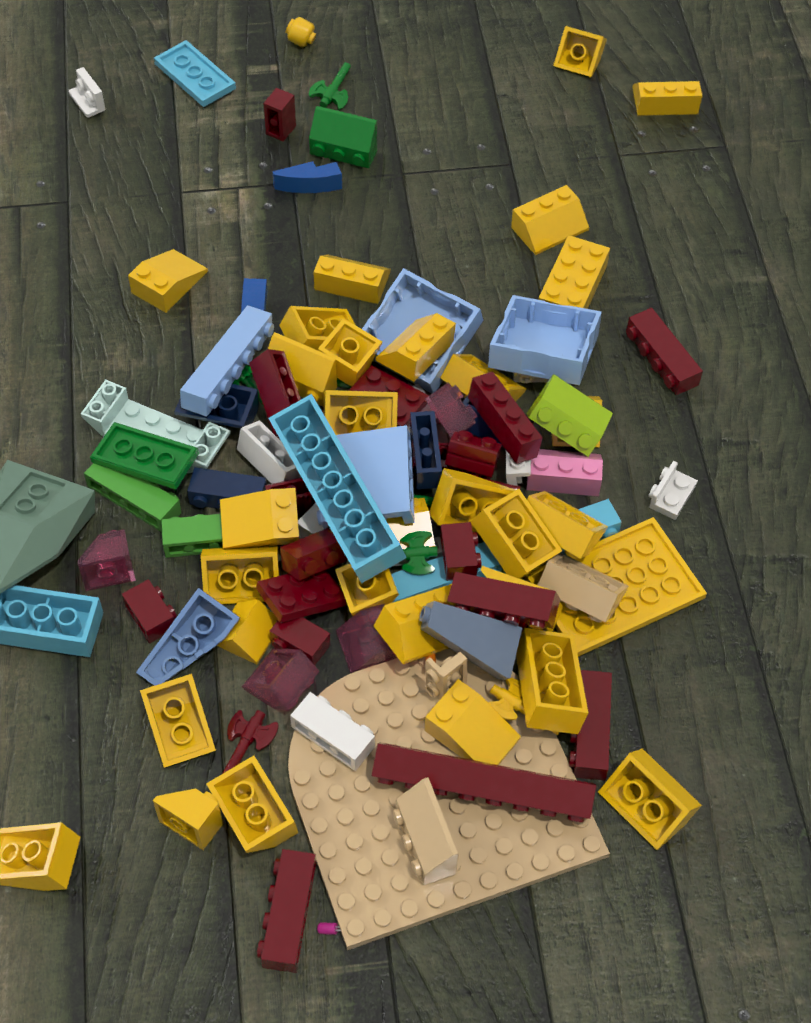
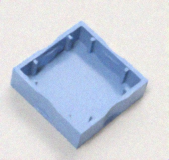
M403 268L387 291L382 304L370 316L362 330L382 341V345L373 360L374 362L414 384L418 383L421 388L435 394L444 381L440 377L452 354H462L483 322L480 308L453 294L439 290L429 281ZM438 313L456 323L454 341L451 346L414 382L376 361V357L416 319Z
M512 295L505 310L504 320L498 326L490 343L488 368L550 379L555 374L567 383L580 385L599 335L601 311L557 305L542 300Z

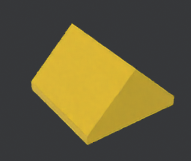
M259 599L237 602L232 610L234 614L240 617L239 621L225 640L216 646L257 665L271 644L269 631L278 619Z

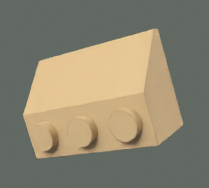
M562 553L547 562L538 586L556 591L560 600L565 602L566 607L574 611L581 610L596 622H606L612 617L629 587Z
M429 778L422 779L396 799V809L393 810V815L397 826L402 825L405 832L402 835V839L407 852L412 851L415 860H412L416 877L421 876L425 885L455 875L458 852Z

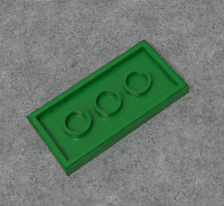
M114 422L90 456V459L94 464L177 489L199 455V449Z

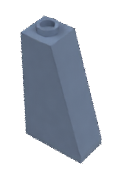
M436 601L423 606L419 621L422 622L421 630L456 653L461 652L467 660L493 677L500 680L511 678L522 627Z

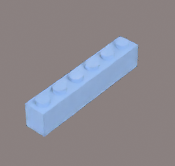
M248 305L245 307L180 389L181 408L207 417L212 409L218 406L221 397L229 392L234 380L239 379L244 367L249 365L254 354L261 350L267 337L272 335L274 331L272 313Z

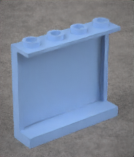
M407 425L336 435L384 518L402 517L405 524L415 523L412 438ZM318 510L317 520L319 525H322L324 529L329 528L323 514Z

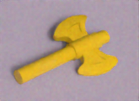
M511 677L505 680L508 690L494 684L490 694L499 701L488 703L504 719L517 720L518 715L514 710L524 715L525 713L520 681ZM551 731V732L555 733L556 735H558V734L560 733V732H556V731Z

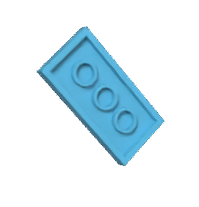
M187 40L154 57L155 65L203 107L236 89V83Z

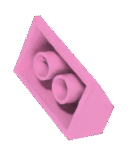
M539 449L537 458L531 459V475L527 476L526 490L599 496L603 467L601 454H590L587 457L580 452Z

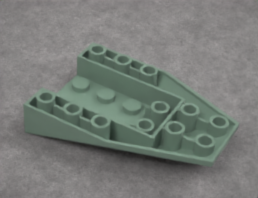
M10 460L5 462L0 471V594L60 556L95 513V490Z

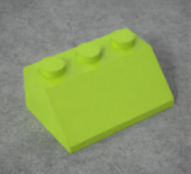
M555 374L551 376L527 412L528 418L587 457H589L602 438L613 414Z

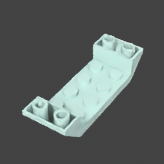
M108 380L103 382L81 412V417L103 437L112 424L116 422L197 447L199 455L187 473H192L194 467L207 469L230 434V430L208 422L204 430L129 400L125 387Z

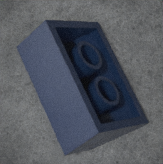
M231 384L229 392L221 397L218 406L212 409L207 417L181 408L180 398L175 414L242 428L254 422L259 409L258 389Z

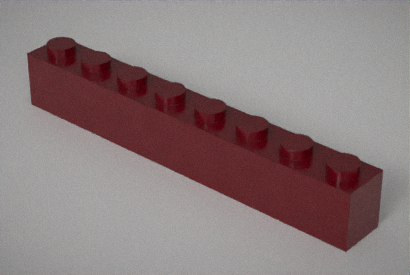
M382 742L377 743L372 776L378 777V783L393 785L394 781L404 782V787L410 789L422 779L429 778L434 793L447 796L448 791L459 793L458 798L474 801L475 797L485 798L486 804L502 806V802L513 804L512 809L529 812V807L540 809L541 815L556 817L557 813L567 814L568 820L584 822V818L591 819L596 784Z

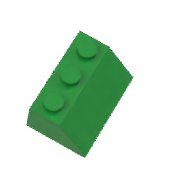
M316 106L309 136L310 154L369 168L377 152V120Z

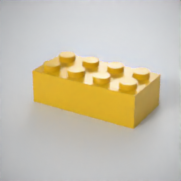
M568 235L538 300L557 305L588 309L607 267L610 248Z
M524 628L519 640L516 658L527 728L579 734L588 715V708L574 635Z

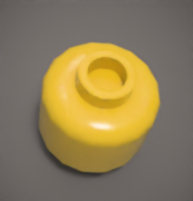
M302 17L291 19L285 33L288 34V40L303 48L308 43L312 44L316 38L314 24Z

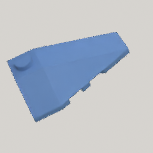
M198 588L136 673L154 686L168 681L225 640L240 617Z

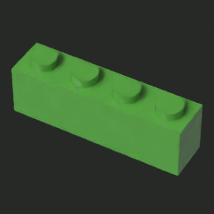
M94 463L84 472L87 487L95 490V492L162 532V519L178 517L181 514L179 498L172 492L167 493L162 490L157 483Z
M221 513L162 519V539L165 557L198 555L202 553V549L223 548Z

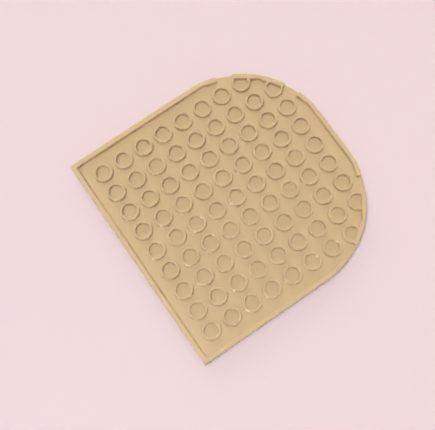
M452 649L435 653L436 664L441 667L446 658L454 657L458 653ZM425 657L406 664H402L396 658L356 671L337 680L318 695L326 698L336 710H343L348 713L352 721L360 726H367L373 732L375 748L356 771L296 730H294L291 740L288 763L291 790L312 852L316 854V863L347 950L608 858L610 854L592 813L591 819L584 818V822L568 820L567 814L557 813L556 817L541 815L540 809L529 807V812L512 809L513 804L502 802V806L486 804L485 798L475 797L474 801L458 798L459 793L448 791L447 796L435 794L458 852L456 874L425 885L421 876L416 877L412 867V860H415L412 851L407 852L402 839V835L405 832L402 825L397 826L393 815V810L396 809V799L409 789L404 787V782L394 781L393 785L378 783V777L372 776L377 743L379 742L460 757L424 731L425 716L439 701L437 697H432L425 688ZM467 660V685L478 692L487 702L499 701L490 694V690L494 684L508 690L506 681L493 677ZM512 671L511 677L520 681L519 676ZM514 710L518 715L517 720L506 721L521 736V739L499 765L576 780L556 734L548 730L527 728L525 715Z

